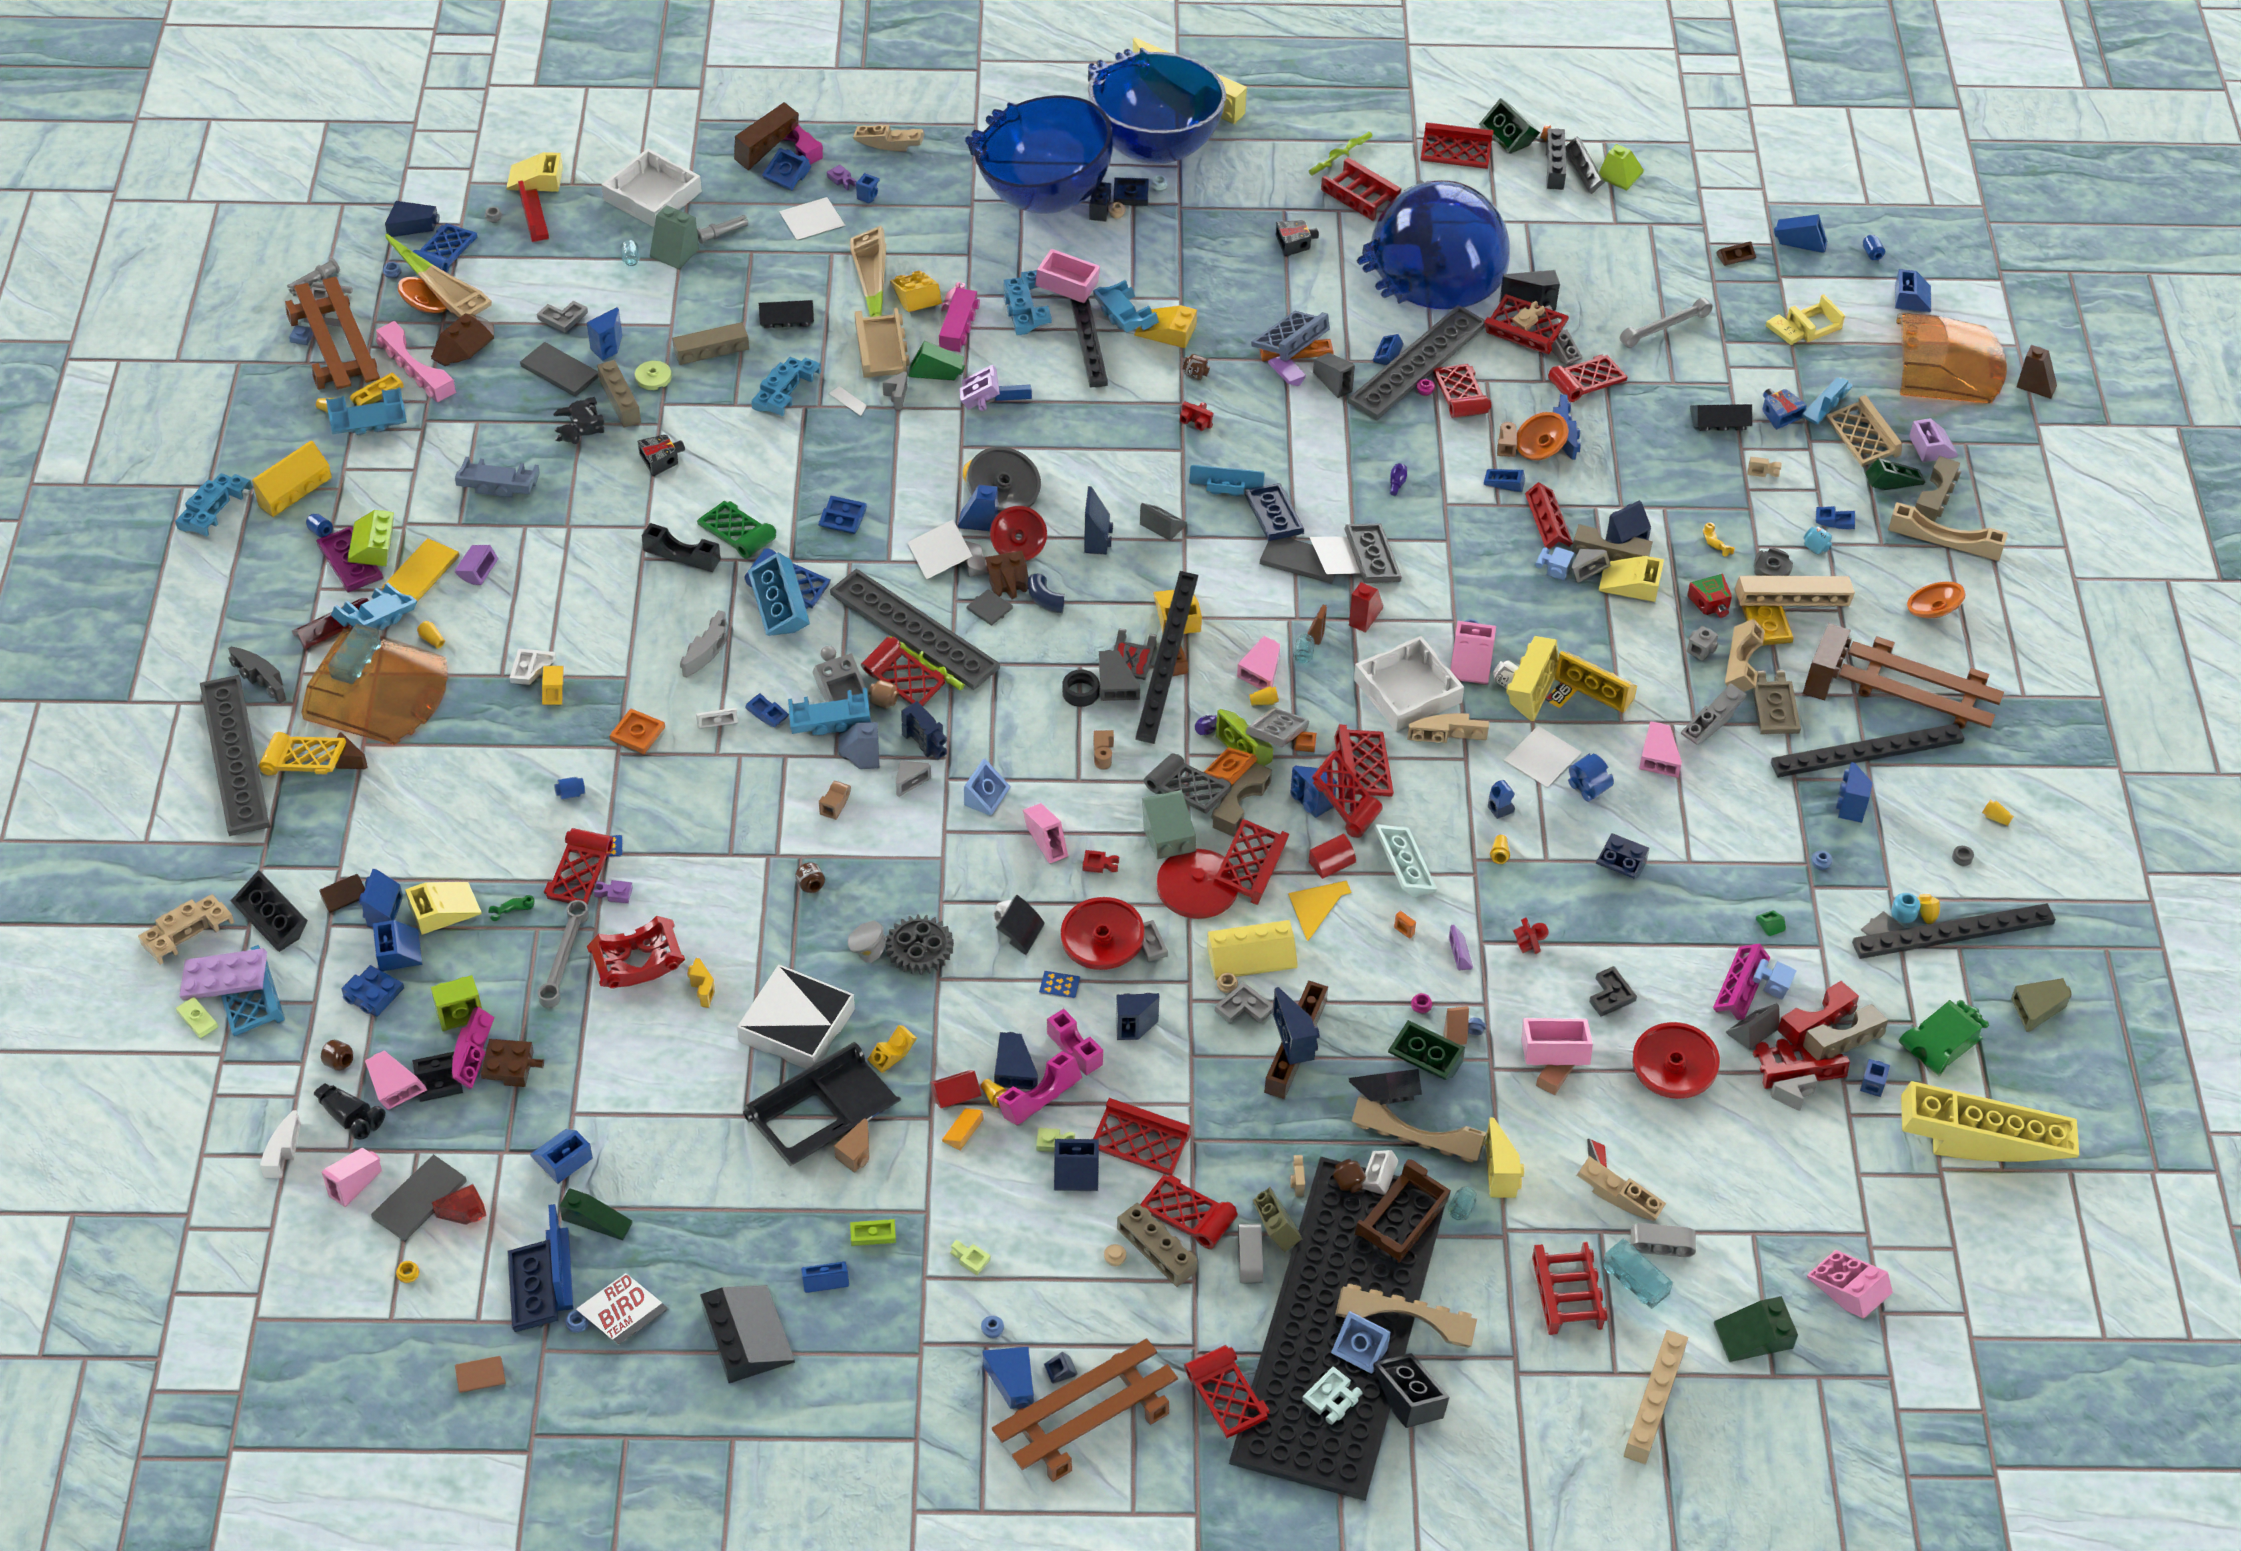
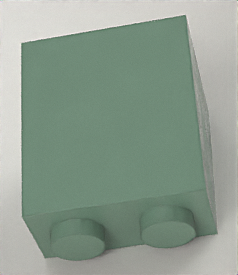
M666 205L656 215L650 258L680 269L699 250L696 217Z
M1182 790L1142 798L1144 832L1156 858L1161 859L1195 852L1196 834Z

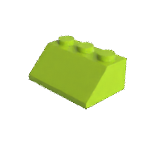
M373 510L354 522L348 562L387 567L393 532L394 512Z
M1224 709L1217 710L1216 737L1227 748L1230 747L1255 754L1258 759L1256 763L1263 766L1272 762V745L1269 742L1246 734L1249 725L1245 719L1240 718L1235 712Z

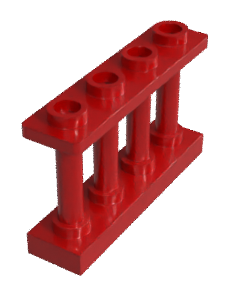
M1349 157L1344 160L1343 172L1334 179L1323 176L1321 181V190L1372 221L1376 219L1377 208L1388 200L1395 205L1400 202L1401 188ZM1347 177L1354 180L1347 187L1339 184ZM1360 185L1368 188L1360 195L1352 192ZM1374 192L1381 196L1373 203L1365 200Z
M1588 1242L1582 1243L1580 1252L1554 1255L1545 1253L1543 1244L1534 1245L1532 1260L1548 1334H1558L1559 1326L1563 1322L1595 1320L1597 1329H1603L1604 1321H1607L1608 1318L1606 1307H1602L1603 1292L1597 1285L1599 1279L1598 1270L1593 1268L1594 1253L1592 1249H1589ZM1582 1261L1584 1272L1553 1274V1272H1549L1548 1266L1555 1263ZM1587 1281L1589 1290L1557 1294V1292L1553 1291L1552 1286H1554V1283ZM1591 1300L1593 1311L1561 1313V1311L1557 1310L1558 1303Z

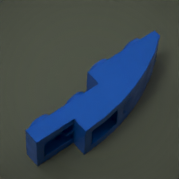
M1560 394L1558 407H1553V412L1561 415L1568 425V438L1562 449L1572 460H1576L1577 452L1580 453L1581 442L1577 441L1580 437V428H1577L1576 421H1572V415L1568 414L1571 412V402H1568L1567 395Z

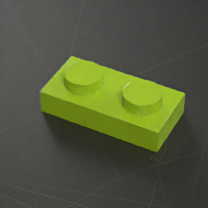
M895 1219L850 1222L851 1246L896 1243Z

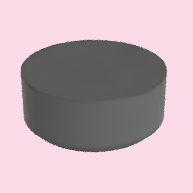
M1963 845L1957 846L1952 854L1953 861L1961 866L1971 864L1974 858L1973 850Z

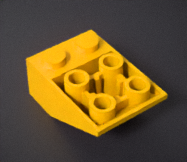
M914 271L912 275L908 276L898 275L895 279L890 280L903 308L908 312L942 304L939 284L922 271Z
M1174 590L1153 592L1162 634ZM1195 594L1184 634L1201 632L1202 614Z

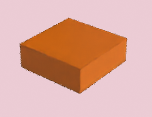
M1301 732L1296 736L1295 750L1315 752L1317 733Z
M1400 910L1395 916L1394 928L1406 937L1411 938L1415 935L1416 921Z

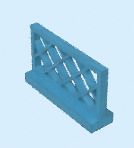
M256 945L254 947H251L250 949L255 950L261 948L259 945ZM267 959L262 989L249 991L245 999L238 997L240 992L233 993V995H221L231 1032L234 1036L273 1020L277 1023L285 1020ZM255 993L262 995L257 1003L250 1001ZM235 1001L242 1003L237 1011L230 1009ZM247 1005L254 1007L250 1015L243 1013ZM260 1009L267 1011L266 1016L261 1018L255 1017ZM240 1017L247 1019L244 1025L236 1028L235 1024Z

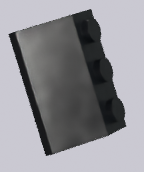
M813 300L759 303L760 325H764V328H775V324H782V327H793V323H800V326H811V323L814 322Z
M1752 404L1690 406L1693 426L1699 427V431H1710V427H1717V431L1729 430V427H1736V430H1747V426H1752Z
M1419 1069L1349 1078V1083L1371 1102L1379 1101L1380 1105L1414 1100V1096L1422 1095Z

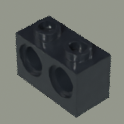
M1094 181L1089 204V220L1107 221L1108 207L1111 201V183Z

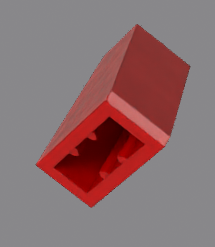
M1360 582L1351 597L1349 626L1365 633L1383 609V603L1377 588Z

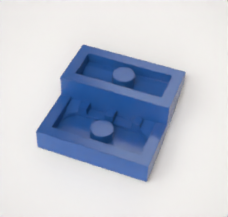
M830 495L827 507L823 509L818 525L855 534L864 517L867 504Z

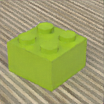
M473 975L460 977L456 980L430 987L442 1032L467 1025L473 1009L476 1007L482 1009Z

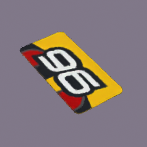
M1561 682L1545 700L1561 708L1577 690Z

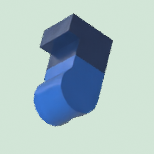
M1505 780L1496 782L1492 786L1489 795L1488 808L1496 819L1509 815L1515 810V806L1511 802L1515 793Z

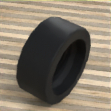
M1084 669L1074 670L1064 677L1062 693L1066 702L1073 706L1086 707L1097 701L1100 685L1099 679L1094 673ZM1077 683H1084L1091 686L1092 690L1086 693H1076L1070 690V687Z

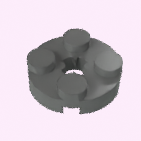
M1769 548L1765 552L1763 550L1759 551L1754 560V573L1756 576H1789L1793 567V562L1789 559V555L1776 548Z

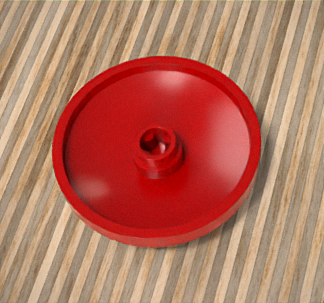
M1196 849L1195 852L1171 856L1166 859L1157 874V892L1163 904L1174 913L1193 919L1214 917L1230 908L1236 900L1238 892L1214 882L1225 857L1211 850ZM1230 872L1221 875V878L1226 880L1233 879Z
M1096 897L1077 904L1067 913L1061 925V942L1066 954L1077 964L1095 970L1113 969L1128 963L1141 950L1145 937L1144 923L1138 911L1127 902L1112 897Z
M1667 1022L1649 1028L1638 1038L1633 1050L1632 1064L1637 1078L1650 1091L1667 1098L1684 1099L1703 1093L1714 1083L1719 1070L1720 1057L1715 1043L1702 1030L1685 1023Z

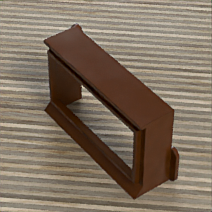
M1408 1159L1403 1166L1400 1177L1364 1221L1359 1220L1357 1222L1355 1235L1362 1236L1397 1259L1400 1263L1446 1205L1451 1190L1427 1175L1428 1170L1412 1159ZM1411 1183L1437 1201L1405 1242L1400 1245L1390 1237L1384 1236L1375 1230L1373 1226L1405 1186Z

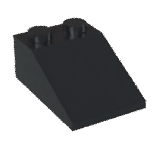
M1546 270L1503 274L1499 302L1507 294L1530 303L1537 301L1539 306L1546 307L1550 305L1552 310L1556 311L1560 288L1556 271ZM1508 301L1506 305L1515 306L1512 302Z
M1412 1353L1374 1362L1373 1367L1391 1410L1405 1428L1444 1418L1450 1397Z

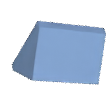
M986 759L981 761L964 786V805L987 815H992L1011 786Z
M1349 1311L1331 1353L1372 1374L1375 1370L1373 1367L1374 1362L1381 1361L1388 1349L1391 1332Z

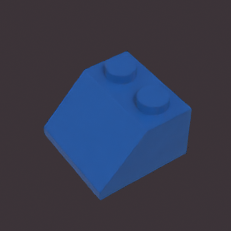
M616 307L587 322L590 349L602 361L618 353L622 339L619 308Z

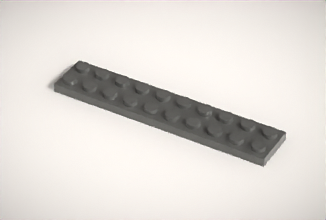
M1457 305L1348 398V403L1378 420L1413 390L1420 380L1427 378L1434 372V369L1441 366L1485 328V320Z
M857 568L830 589L831 596L918 654L923 651L924 658L938 667L944 666L948 674L953 675L954 678L972 690H975L1000 669L999 662Z
M240 675L201 682V694L228 835L234 836L270 828Z

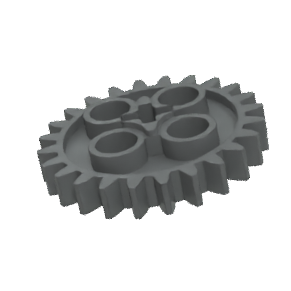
M917 914L916 919L913 920L909 916V921L906 922L904 919H901V925L895 923L894 929H889V935L886 936L887 941L885 943L887 957H890L891 963L896 962L897 969L903 966V972L911 969V974H914L916 970H919L920 975H922L923 970H927L930 974L931 968L938 971L939 964L945 966V960H950V954H953L954 939H952V932H949L948 926L943 927V921L936 923V917L928 920V915H925L924 919H921L919 914Z

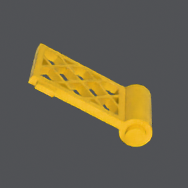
M275 732L258 766L261 772L268 776L276 775L278 771H304L327 775L328 772H333L346 744L345 738L290 737L286 733ZM295 744H303L297 749L292 750ZM315 744H321L319 747L310 751V747L314 746ZM332 745H337V747L332 749L331 751L327 750V748L331 747ZM305 750L308 751L307 754L303 755L300 758H297L298 754L302 753ZM325 750L326 754L320 756L317 759L314 757L315 755ZM293 757L296 759L290 764H285L286 761L290 760ZM310 758H313V760H314V761L308 763L307 765H306V764H302L303 762L307 761V760L310 759ZM330 758L328 765H320V763Z

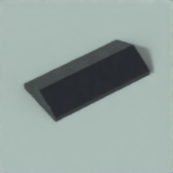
M260 870L230 900L279 952L300 939L308 921Z

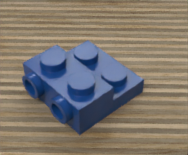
M779 148L762 176L764 179L792 191L799 179L803 181L811 165L809 159L805 156H798L789 149Z
M369 965L360 976L355 974L341 990L343 999L348 1004H354L360 1007L364 1013H370L378 1017L404 989V984Z

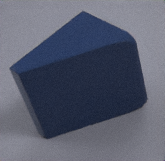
M1064 1352L1059 1353L1044 1363L1053 1384L1078 1374L1071 1357Z

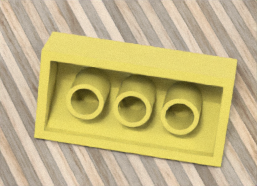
M1534 636L1532 642L1527 646L1525 656H1522L1518 670L1514 672L1512 682L1507 686L1506 693L1509 695L1510 704L1530 721H1535L1555 679L1559 658L1556 639Z
M1290 920L1208 931L1207 950L1215 980L1223 973H1232L1235 977L1298 967L1295 939Z

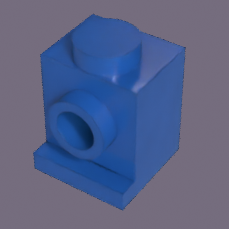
M864 173L856 182L857 199L866 203L873 202L878 194L877 184L880 178Z
M1869 1059L1860 1091L1881 1097L1890 1065Z

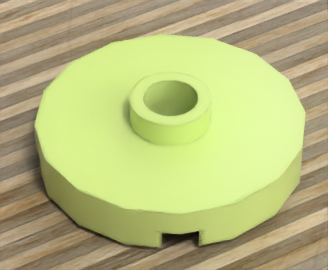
M652 360L644 362L635 371L636 382L641 388L646 390H658V387L661 386L664 388L670 383L672 378L670 367L661 361Z

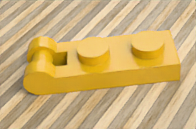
M392 372L354 392L350 396V400L357 404V406L373 404L383 399L382 390L403 388V382Z

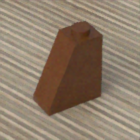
M2034 345L2030 346L2024 360L2017 388L2049 399L2052 398L2057 382L2049 350Z

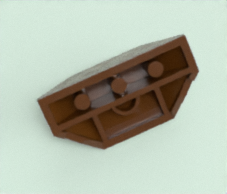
M465 313L441 332L431 359L443 366L470 359L494 339V324L480 316Z

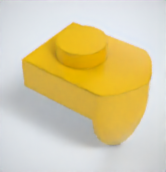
M1920 894L1918 899L1921 904L1919 910L1921 917L1927 924H1934L1939 916L1940 901L1931 894Z

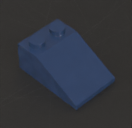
M1088 486L1085 507L1084 553L1107 555V549L1112 545V536H1109V533L1113 534V522H1110V513L1092 486Z
M1276 987L1274 989L1272 1014L1289 1065L1315 1060V1051H1318L1317 1038H1320L1318 1026H1314L1312 1018L1283 990Z

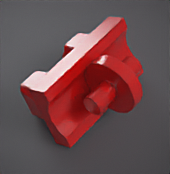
M1184 401L1180 422L1188 424L1192 421L1195 423L1196 429L1203 431L1205 428L1211 429L1214 413L1206 409L1207 404L1201 402L1198 406Z
M1526 917L1521 919L1523 926L1513 930L1522 953L1531 949L1534 950L1535 954L1541 952L1538 940H1544L1548 936V927L1544 923H1536L1530 928L1528 919Z

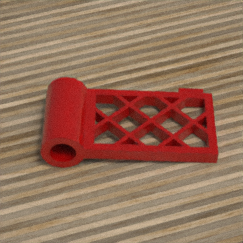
M1603 354L1593 357L1592 360L1566 368L1554 366L1548 374L1549 380L1563 395H1567L1569 402L1577 401L1584 394L1625 382L1628 378L1608 355L1604 356ZM1606 362L1610 367L1599 364ZM1589 367V368H1593V369H1596V370H1595V372H1594V371L1586 370L1585 368ZM1597 370L1608 372V374L1598 373ZM1571 372L1580 373L1581 375H1573ZM1610 373L1616 374V375H1618L1619 377L1609 376V374H1610ZM1583 374L1593 377V380L1582 376ZM1595 378L1603 379V380H1606V381H1604V382L1596 381ZM1581 382H1582V383H1586V384H1590L1591 386L1584 387V386L1581 384Z
M1468 364L1440 367L1434 369L1433 372L1449 406L1451 418L1486 414L1491 409L1490 398L1482 394L1474 377L1476 372L1473 366ZM1458 371H1466V373L1463 375L1458 373ZM1444 373H1445V374H1448V376L1445 377V376H1442V375H1440V374H1444ZM1452 377H1456V378H1459L1460 380H1459V381H1455V380H1453V379H1451V378H1452ZM1464 381H1467V382L1471 383V385L1469 386V385L1463 384V382H1464ZM1448 383L1450 385H1453L1454 387L1450 388L1445 385ZM1458 388H1461V389H1464L1465 391H1464V392H1460V391H1458L1457 389H1458ZM1469 392H1472V393L1477 394V395L1471 396V395H1468V393H1469ZM1453 394L1458 396L1459 398L1451 399L1450 396Z
M886 637L861 663L862 669L873 678L884 680L891 684L895 683L899 696L910 704L916 702L912 699V693H923L924 697L919 703L924 706L945 684V680H943L945 676L937 670L931 671L900 647L901 643L895 637ZM901 656H904L908 659V665L897 666L896 661ZM920 668L922 676L911 677V669ZM908 669V677L897 678V670ZM886 671H894L895 678L886 679L882 675ZM934 679L938 683L934 687H926L925 680ZM923 680V688L912 689L911 681ZM909 681V689L900 690L898 688V682Z
M1337 750L1330 753L1312 776L1314 786L1319 792L1325 794L1345 821L1347 834L1353 838L1362 837L1382 811L1383 806L1381 802L1369 795ZM1334 759L1337 762L1338 770L1332 769V761ZM1323 772L1327 773V784L1320 777ZM1333 774H1338V785L1333 784ZM1344 775L1349 778V786L1344 785ZM1333 788H1338L1339 799L1335 798ZM1344 789H1349L1350 800H1345ZM1355 790H1358L1362 796L1359 801H1355ZM1345 803H1350L1349 814L1345 811Z
M572 828L566 833L565 843H567L554 878L552 882L547 883L544 894H547V899L565 903L581 900L588 905L606 857L612 851L613 836ZM570 852L580 855V858L572 862L568 859ZM592 857L600 858L598 863L589 866L586 861ZM584 862L587 868L576 872L574 866ZM571 868L574 874L563 879L561 876L562 872ZM590 872L592 879L583 883L580 877ZM577 879L580 885L569 889L567 883ZM564 885L567 890L560 895L554 893L556 888ZM583 889L585 892L583 899L573 896L574 893Z
M1171 1174L1168 1177L1163 1175L1140 1204L1143 1208H1147L1153 1217L1194 1237L1201 1246L1207 1249L1214 1248L1238 1216L1237 1209L1232 1203H1218L1181 1184V1180ZM1164 1184L1173 1187L1174 1191L1161 1193V1188ZM1189 1195L1192 1197V1201L1180 1203L1178 1196ZM1176 1197L1177 1204L1164 1206L1163 1199ZM1160 1200L1162 1207L1151 1208L1148 1205L1151 1201ZM1206 1204L1210 1206L1208 1211L1198 1212V1205ZM1194 1206V1214L1183 1216V1208ZM1179 1209V1217L1171 1218L1166 1214L1167 1211ZM1194 1219L1198 1221L1194 1229L1185 1225V1221Z
M1223 1345L1185 1363L1184 1369L1190 1382L1197 1388L1227 1439L1267 1420V1414L1270 1413V1410L1263 1400L1258 1401L1235 1363L1237 1355L1234 1349ZM1234 1371L1237 1376L1235 1383L1223 1380L1225 1375ZM1208 1383L1217 1384L1214 1393L1205 1391L1202 1386ZM1221 1386L1233 1389L1230 1397L1218 1394ZM1236 1390L1244 1391L1248 1394L1246 1401L1234 1398ZM1216 1399L1228 1402L1225 1411L1214 1407ZM1231 1404L1244 1406L1241 1415L1229 1412ZM1247 1407L1256 1409L1260 1415L1254 1418L1245 1416ZM1226 1418L1239 1420L1237 1426L1228 1430L1225 1425Z

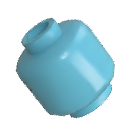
M1820 526L1811 527L1803 537L1805 540L1804 545L1815 554H1820L1823 551L1826 553L1832 546L1830 542L1832 535Z
M1910 893L1898 894L1894 898L1891 908L1893 918L1901 923L1913 922L1918 916L1921 906L1920 901Z

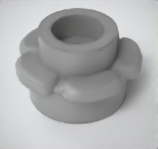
M498 207L486 209L485 218H487V221L495 223L501 219L502 213Z

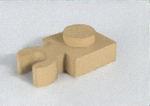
M1533 302L1529 310L1524 308L1512 318L1513 323L1521 329L1529 330L1538 321V316L1544 314V306L1536 309L1538 302Z
M1750 456L1747 475L1766 477V474H1770L1771 476L1779 477L1782 463H1769V459Z
M1294 1155V1175H1290V1188H1294L1295 1197H1304L1305 1176L1303 1156Z

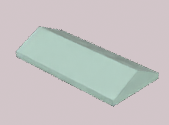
M1375 825L1374 829L1402 889L1413 897L1436 892V885L1409 828Z

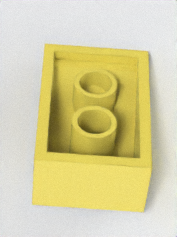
M1489 1118L1485 1147L1490 1198H1516L1518 1189L1522 1188L1524 1164H1520L1518 1152L1495 1118Z

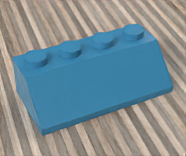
M778 552L748 570L767 636L795 633L810 624L791 559Z

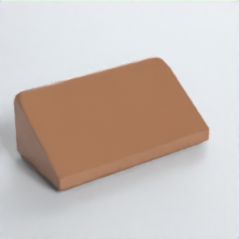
M501 1356L455 1365L459 1393L506 1384Z

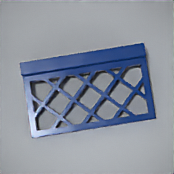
M551 1204L548 1205L550 1229L545 1231L546 1240L550 1239L552 1278L558 1311L574 1309L569 1230L568 1227L560 1228L556 1206Z

